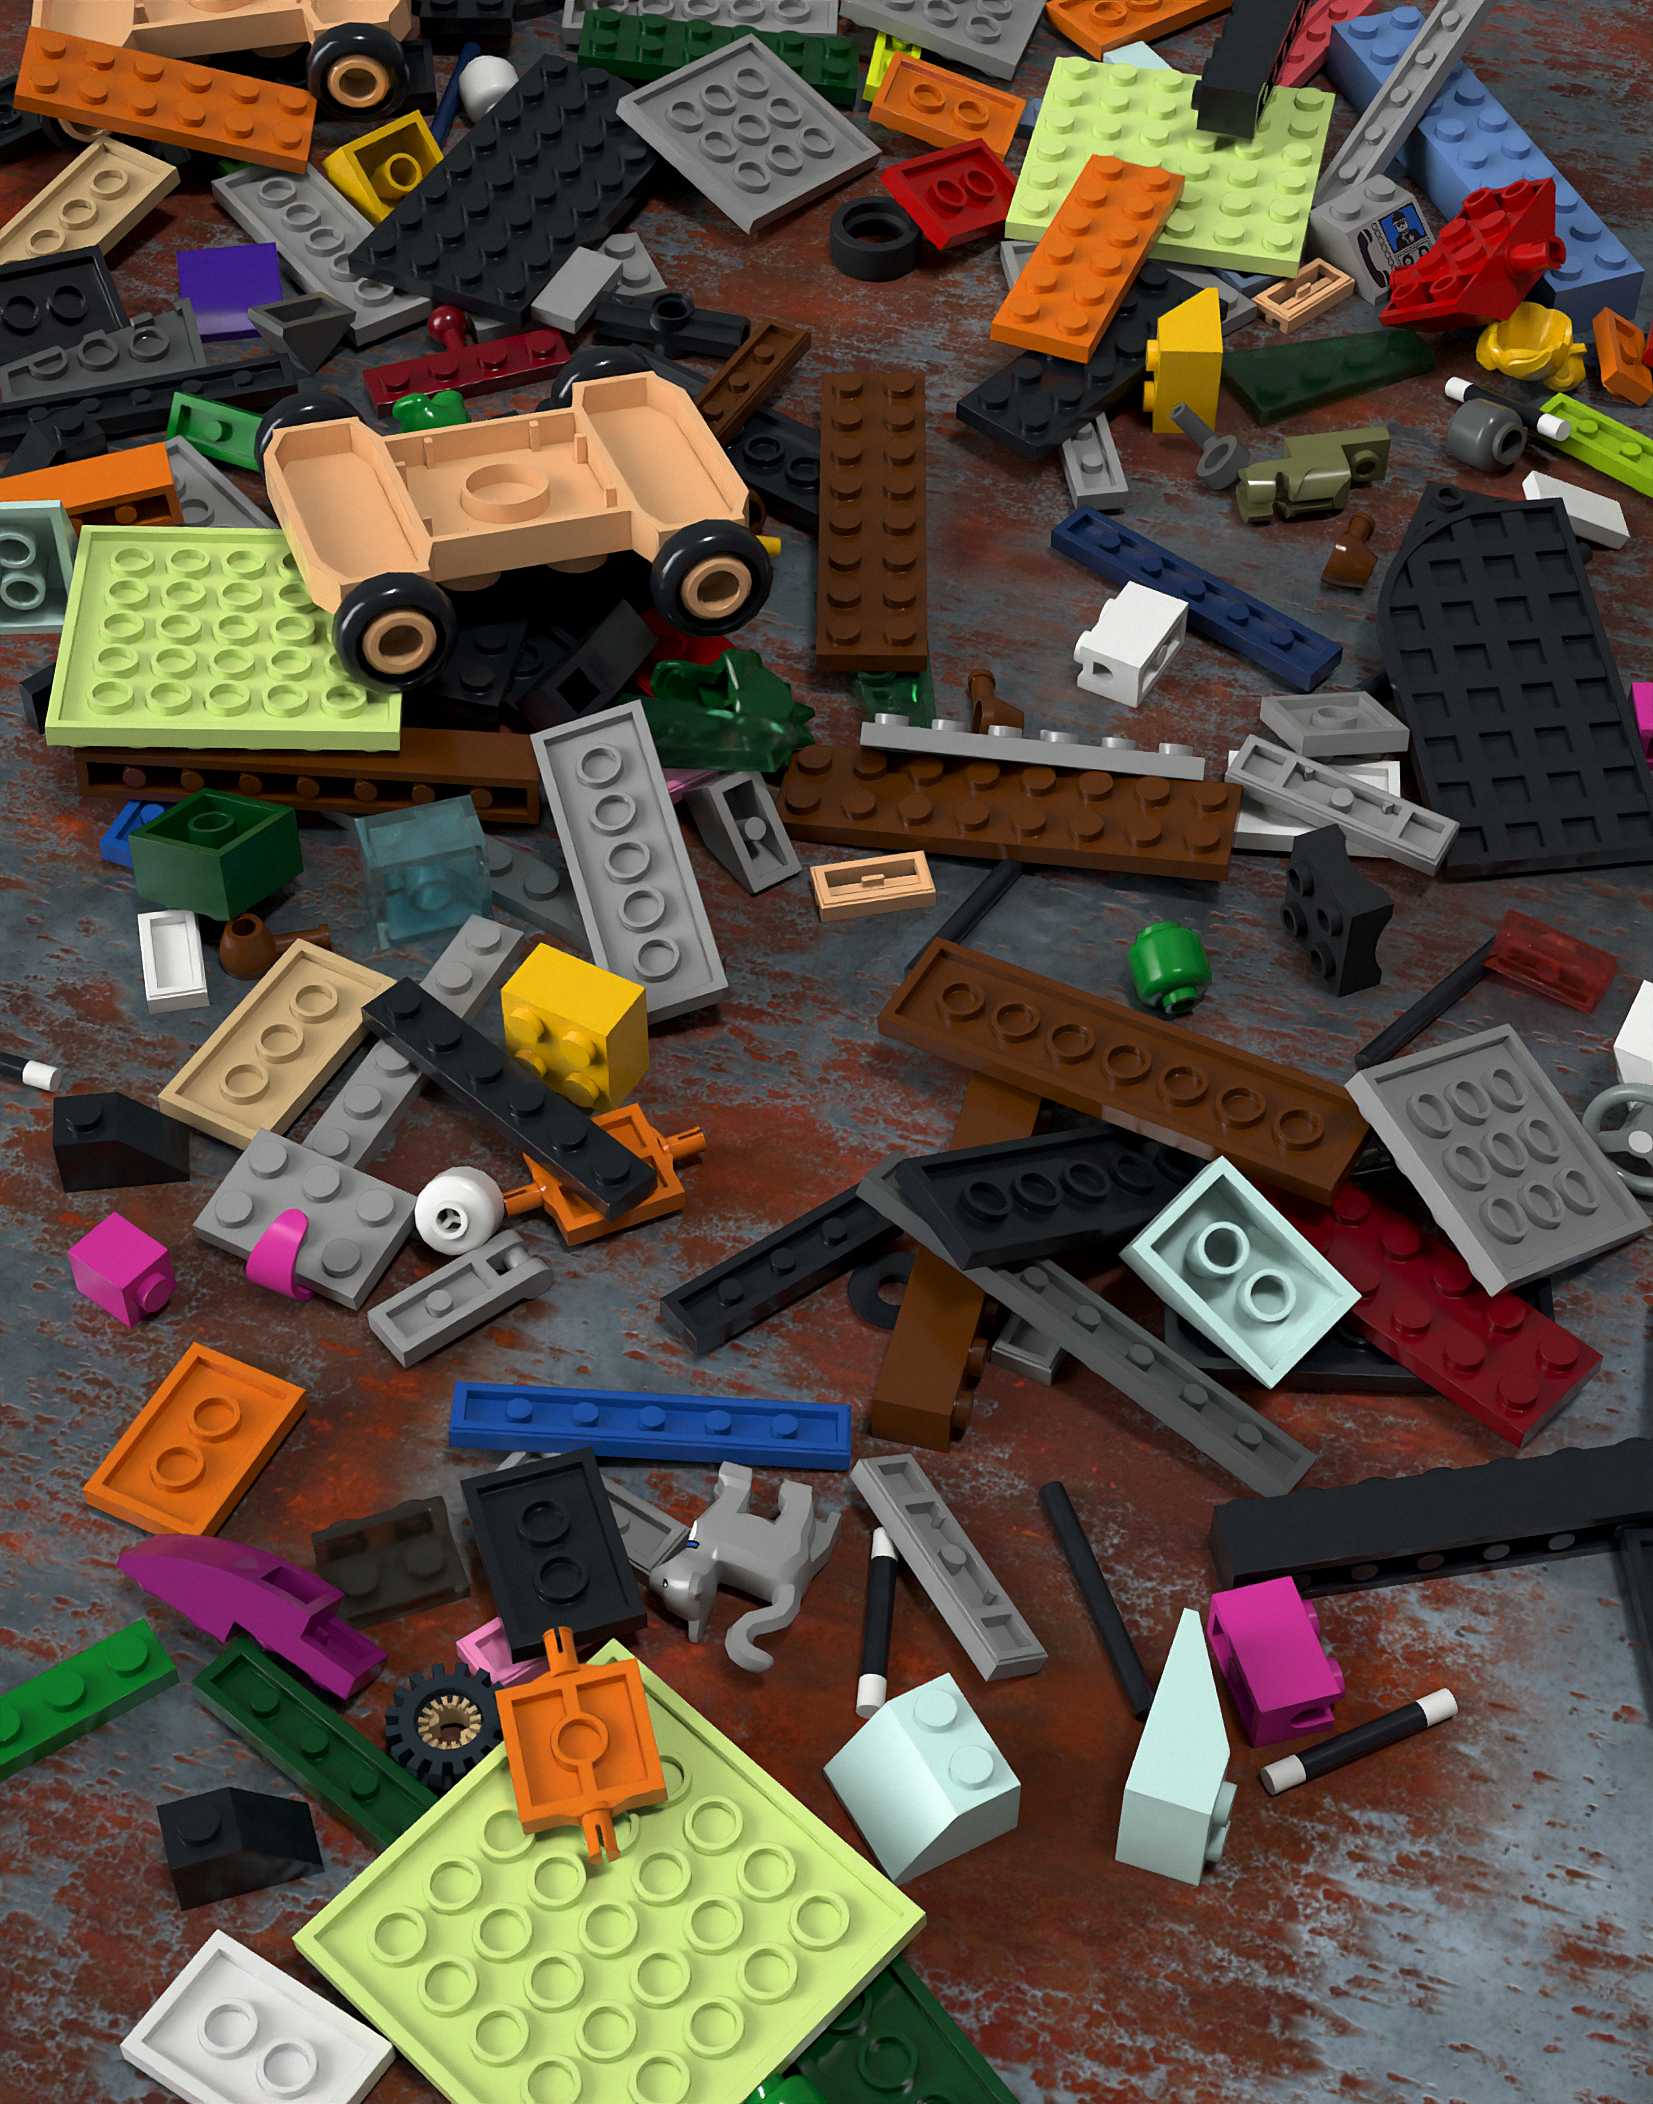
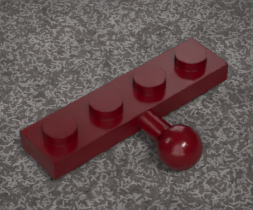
M442 305L434 309L430 314L427 327L432 339L441 345H445L448 351L363 370L364 386L380 420L393 417L392 410L395 403L412 393L426 394L432 400L440 392L453 390L459 392L464 397V400L556 379L563 366L571 361L572 358L556 327L467 346L464 337L468 324L464 313L455 306Z

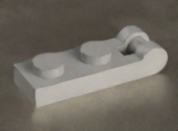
M506 1230L486 1241L480 1248L467 1252L367 1312L369 1326L406 1369L524 1297L527 1299L539 1297L551 1286L554 1280V1273L542 1259L538 1257L532 1258L528 1254V1244L515 1230ZM499 1269L508 1272L503 1274L502 1276H499L496 1270Z

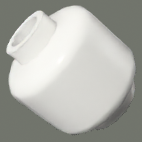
M489 55L480 56L470 61L460 74L457 84L459 94L469 119L475 124L519 81L514 67L507 60Z
M469 1166L452 1167L438 1174L419 1194L414 1209L416 1227L423 1240L434 1250L447 1255H464L473 1249L480 1248L499 1229L505 1212L503 1195L497 1183L485 1172Z

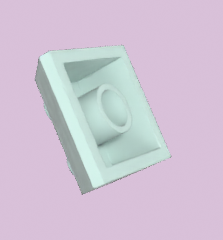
M949 1672L886 1702L823 1768V1776L883 1875L896 1887L1016 1828L1018 1824L1021 1783Z

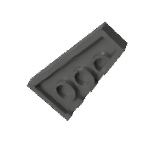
M187 297L173 302L174 310L153 317L149 311L130 318L131 326L106 335L103 329L84 335V340L78 346L64 350L60 346H54L0 366V388L3 402L19 401L208 367L190 298Z

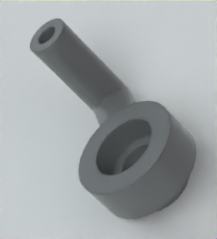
M1184 402L1176 405L1170 412V419L1204 451L1197 465V474L1215 490L1224 487L1231 488L1242 480L1238 475V470L1249 467L1250 451L1233 435L1219 438Z

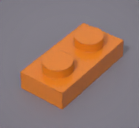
M1605 307L1592 319L1596 341L1595 349L1598 353L1601 369V382L1612 395L1616 397L1624 396L1641 407L1653 396L1650 366L1641 363L1645 349L1643 330Z

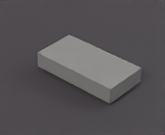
M579 246L531 304V319L576 334L596 310L597 301L603 291L610 292L623 276V261Z

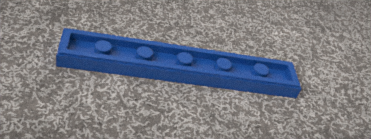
M455 1381L449 1429V1447L544 1453H568L592 1447L595 1456L714 1463L726 1461L734 1464L849 1470L851 1457V1405Z

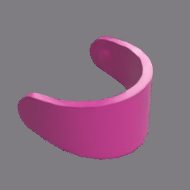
M299 1209L284 1211L261 1236L253 1248L246 1265V1277L249 1281L299 1301L309 1300L317 1294V1292L295 1282V1269L299 1251L309 1229L308 1217Z

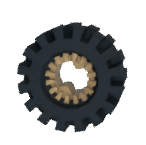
M456 1662L453 1675H445L444 1663L431 1665L433 1678L425 1680L420 1670L409 1676L411 1692L399 1685L393 1693L395 1706L387 1704L385 1712L387 1726L384 1727L390 1758L435 1795L437 1790H444V1795L448 1793L504 1740L495 1691L505 1689L499 1680L491 1685L490 1673L482 1668H479L475 1676L470 1678L468 1664ZM449 1723H458L467 1727L461 1731L460 1743L456 1744L453 1741L450 1746H447V1742L443 1741L442 1745L439 1744L438 1738L441 1737V1726Z

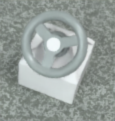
M1644 980L1613 1046L1619 1085L1604 1090L1590 1102L1584 1113L1582 1126L1631 1193L1653 1196V1177L1632 1174L1617 1165L1607 1154V1152L1628 1151L1635 1157L1645 1158L1653 1167V983ZM1626 1102L1630 1113L1621 1129L1616 1131H1600V1125L1605 1114L1612 1107Z

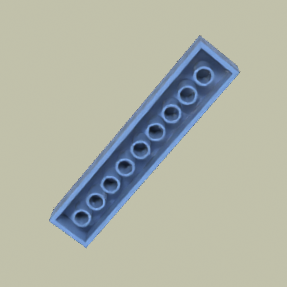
M1415 6L1399 7L1390 12L1372 16H1358L1349 21L1332 24L1326 73L1361 116H1363L1427 20ZM1460 58L1395 157L1449 223L1453 221L1463 208L1465 198L1480 188L1487 187L1493 190L1510 186L1522 179H1527L1531 182L1552 178L1556 185L1555 236L1564 242L1566 261L1561 265L1562 268L1545 270L1523 301L1538 303L1546 309H1557L1567 314L1572 322L1573 334L1593 330L1592 319L1605 307L1628 321L1633 320L1636 314L1645 270Z

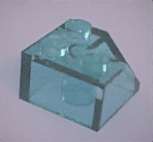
M470 795L354 819L365 902L380 950L458 933L472 914L495 922L487 842Z

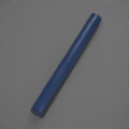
M469 41L464 44L429 128L440 150H442L462 100L457 86L459 76L467 64L481 54V48L475 42Z

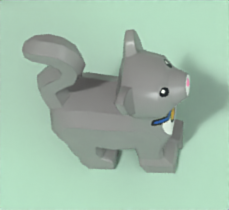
M723 1461L719 1470L718 1481L714 1488L715 1502L695 1520L686 1548L668 1562L658 1565L651 1570L649 1588L662 1597L668 1611L688 1621V1637L690 1642L698 1643L703 1636L708 1619L714 1608L718 1584L723 1583L739 1588L772 1603L770 1607L744 1614L728 1629L725 1640V1647L732 1661L745 1671L762 1673L770 1670L774 1664V1659L765 1651L754 1647L753 1640L755 1637L785 1629L798 1614L801 1599L805 1596L812 1578L828 1562L841 1533V1514L831 1511L830 1515L826 1518H815L812 1486L786 1480L780 1488L778 1509L781 1515L775 1521L749 1514V1502L753 1493L751 1489L752 1468Z

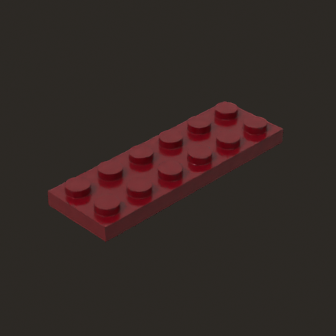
M1255 1178L1250 1182L1362 1295L1339 1319L1341 1322L1520 1449L1599 1373L1603 1355L1512 1292L1507 1291L1491 1298L1482 1283L1472 1275L1468 1263L1463 1258L1347 1179L1330 1207Z

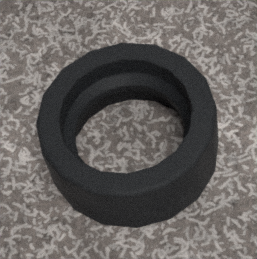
M882 196L856 198L842 204L832 214L830 223V257L834 266L845 275L861 281L883 282L896 280L907 275L919 264L922 253V229L907 211L897 204L894 198ZM877 234L887 235L896 240L884 243H869L856 238Z

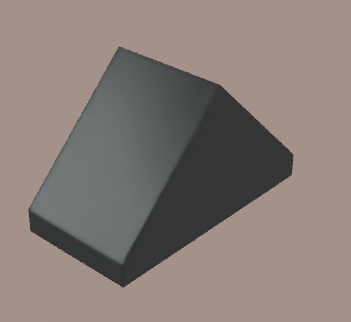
M321 291L249 307L247 318L276 354L288 353L291 364L312 376L350 328V324L355 321L356 311Z

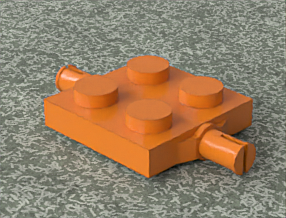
M638 1103L590 1118V1120L657 1171L658 1188L612 1223L524 1152L523 1158L533 1176V1183L504 1193L501 1192L504 1201L505 1217L507 1219L542 1207L545 1212L554 1218L568 1247L686 1207L685 1191L673 1170V1161L699 1152H706L705 1138L698 1126L667 1138L663 1137L661 1133L649 1125Z
M558 1627L563 1653H559L554 1628L546 1631L542 1637L546 1647L550 1671L530 1683L495 1691L524 1835L565 1825H583L589 1854L588 1860L591 1864L603 1865L604 1862L599 1843L600 1836L603 1837L609 1863L617 1860L621 1854L618 1849L612 1818L626 1810L669 1799L637 1657L602 1666L579 1664L573 1640V1630L568 1627Z

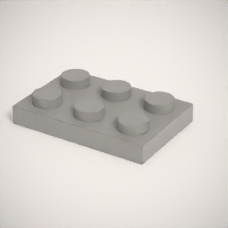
M261 1127L192 1226L198 1238L248 1261L253 1248L271 1224L284 1211L299 1209L308 1217L309 1229L299 1251L295 1269V1282L358 1311L415 1226L414 1209L418 1197Z

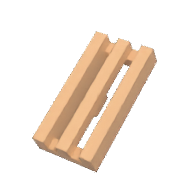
M1317 258L1299 269L1297 279L1286 277L1253 297L1252 301L1257 304L1256 317L1265 313L1266 323L1273 326L1280 322L1279 331L1288 335L1352 295L1355 279L1322 259ZM1326 276V277L1322 278L1321 280H1319L1318 282H1316V283H1314L1313 285H1311L1313 282L1317 281V280L1320 279L1321 277ZM1296 294L1295 296H1293V297L1290 298L1289 300H1287V301H1285L1284 303L1278 305L1279 303H1281V302H1283L1284 300L1288 299V298L1291 297L1292 295Z
M923 850L810 867V883L812 889H815V901L817 906H819L821 922L929 907L936 904V890Z

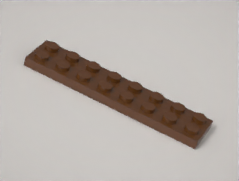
M851 371L822 373L816 671L927 672L925 374L905 372L855 373Z
M814 744L792 752L791 764L786 768L775 807L788 838L795 840L907 851L923 850V852L999 860L1015 859L1020 862L1227 882L1243 802V786L1228 782L1199 781Z
M937 936L877 1016L879 1034L1213 1162L1223 1155L1240 1173L1327 1207L1332 1205L1376 1132L1373 1126L1363 1118L1357 1103L1344 1087Z

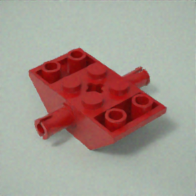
M1552 178L1531 182L1527 179H1522L1507 187L1493 190L1484 187L1468 195L1463 201V208L1452 222L1441 229L1439 232L1440 238L1428 253L1420 257L1416 264L1396 266L1394 268L1395 271H1391L1389 282L1393 292L1391 295L1392 300L1378 317L1382 326L1432 334L1490 324L1494 321H1508L1544 271L1562 268L1561 265L1566 261L1564 242L1555 236L1556 185Z

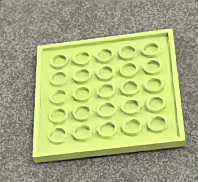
M1056 57L1005 221V238L1039 243L1091 155L1114 156L1121 161L1146 167H1160L1168 172L1185 176L1184 193L1147 258L1297 279L1336 94L1322 92L1319 89L1310 87L1298 89L1276 86L1254 138L1249 139L1196 129L1198 110L1191 109V100L1196 80H1202V76L1184 74L1174 69L1154 70L1139 68L1128 63L1109 64L1094 62L1082 57Z
M82 525L45 723L47 745L76 748L88 746H127L135 749L146 747H187L189 749L246 748L249 750L304 749L320 751L330 749L363 750L366 752H378L381 750L400 751L404 693H379L361 686L341 667L331 640L334 615L312 602L282 529Z
M612 1638L586 1664L602 1666L635 1658V1656L616 1639ZM637 1659L669 1800L626 1810L612 1818L618 1849L621 1853L617 1860L611 1863L608 1862L603 1837L600 1836L599 1843L604 1864L594 1865L589 1862L583 1825H565L524 1835L520 1823L505 1742L503 1740L292 1939L297 1950L393 2043L452 2104H743L748 2096L774 2073L782 2074L927 1925L926 1913Z

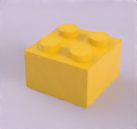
M540 942L501 989L507 1055L553 1091L568 1097L573 1103L581 1107H591L604 1114L617 1110L650 1069L645 987Z

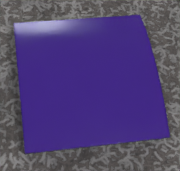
M276 242L176 252L181 299L190 298L202 343L262 337L247 318L249 307L283 300Z

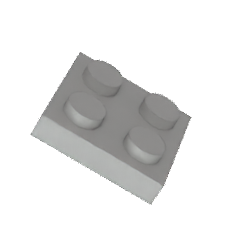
M1366 691L1262 697L1260 719L1297 754L1315 762H1329L1333 760V756L1352 754L1363 759H1381L1386 756V752L1408 750L1410 729Z

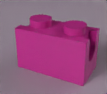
M1287 1576L1212 1594L1206 1632L1253 1749L1333 1729L1335 1719L1330 1710V1705L1339 1702L1340 1699L1345 1697L1344 1678L1336 1659L1325 1657L1319 1643L1320 1625L1316 1610L1309 1599L1301 1600L1292 1577Z

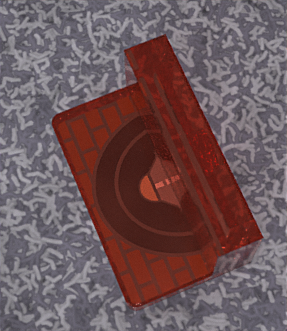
M1509 909L1506 912L1483 965L1590 1015H1593L1611 985L1619 966L1615 964L1616 958L1613 955L1513 909Z

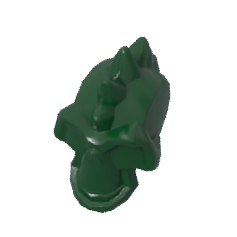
M750 648L748 651L725 649L721 653L720 658L713 662L712 665H699L683 660H663L657 663L653 670L649 683L651 692L660 708L675 720L685 717H697L695 723L697 733L704 740L708 741L711 746L715 747L724 759L738 766L757 764L759 767L769 764L788 768L791 764L792 752L816 744V740L804 725L815 717L814 709L795 701L791 694V684L783 682L777 675L764 668L760 653L753 648Z

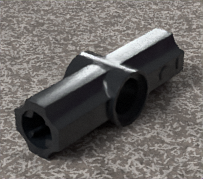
M603 291L597 301L594 330L599 336L651 345L653 352L669 360H681L692 353L730 359L750 337L751 320L744 316L695 308L693 300L679 292L662 293L651 300Z

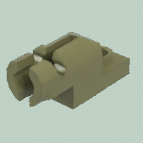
M1386 426L1284 438L1282 459L1262 461L1238 470L1240 479L1244 481L1243 484H1236L1237 502L1243 521L1245 523L1270 521L1273 518V512L1284 516V519L1295 518L1301 513L1347 508L1350 484L1385 480L1391 437Z

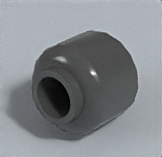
M1475 398L1464 403L1452 415L1447 425V444L1451 456L1457 462L1481 471L1496 473L1504 470L1520 457L1525 446V430L1518 413L1512 408L1485 399Z

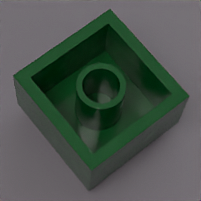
M204 787L128 834L140 899L164 904L172 910L184 909L208 915L216 921H231L238 915L245 913L247 909L266 896L280 891L284 884L304 871L295 808Z

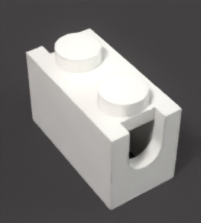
M1129 581L1116 599L1110 598L1105 603L1099 622L1091 632L1084 631L1077 642L1074 661L1083 664V670L1078 675L1077 686L1137 709L1184 644L1188 602Z

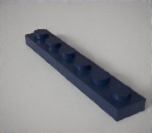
M1086 504L1051 530L1050 546L1123 588L1131 581L1188 602L1187 624L1308 692L1341 664L1343 647Z

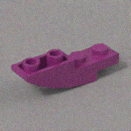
M157 1534L121 1554L115 1565L135 1579L139 1587L146 1593L163 1599L187 1616L199 1631L215 1636L225 1643L246 1629L255 1636L261 1646L269 1651L281 1654L308 1673L317 1686L326 1691L336 1693L344 1700L379 1677L390 1654L335 1616L346 1595L345 1593L315 1574L281 1557L252 1546L208 1536Z

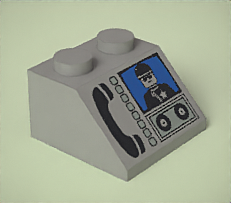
M1379 173L1310 211L1304 259L1310 263L1320 258L1355 279L1353 292L1371 304L1376 305L1390 297L1393 293L1389 282L1391 271H1395L1394 268L1396 266L1416 264L1420 257L1430 251L1436 241L1415 196Z

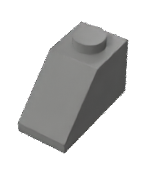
M757 764L729 770L683 792L705 845L749 894L756 893L802 870Z

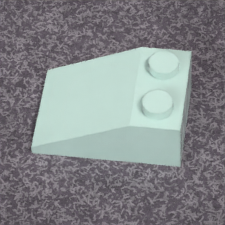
M61 500L0 502V635L62 633L79 539Z
M1223 1155L1208 1164L1118 1254L1166 1304L1268 1389L1273 1388L1362 1297Z
M1184 1608L1124 1789L1115 1860L1199 1886L1206 1860L1216 1863L1221 1861L1230 1830L1231 1821L1229 1818L1238 1785L1225 1781L1230 1749L1199 1613Z

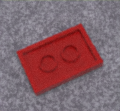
M982 138L890 165L880 178V181L893 195L897 204L907 211L923 230L926 238L940 251L1005 230V221L1018 183L1016 177Z

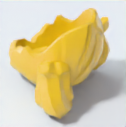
M1522 301L1508 321H1494L1490 323L1479 336L1475 352L1476 359L1486 370L1498 368L1504 374L1524 381L1543 380V383L1555 392L1571 391L1581 386L1586 377L1582 356L1587 353V348L1584 343H1573L1571 319L1567 314L1557 309H1546L1541 304Z

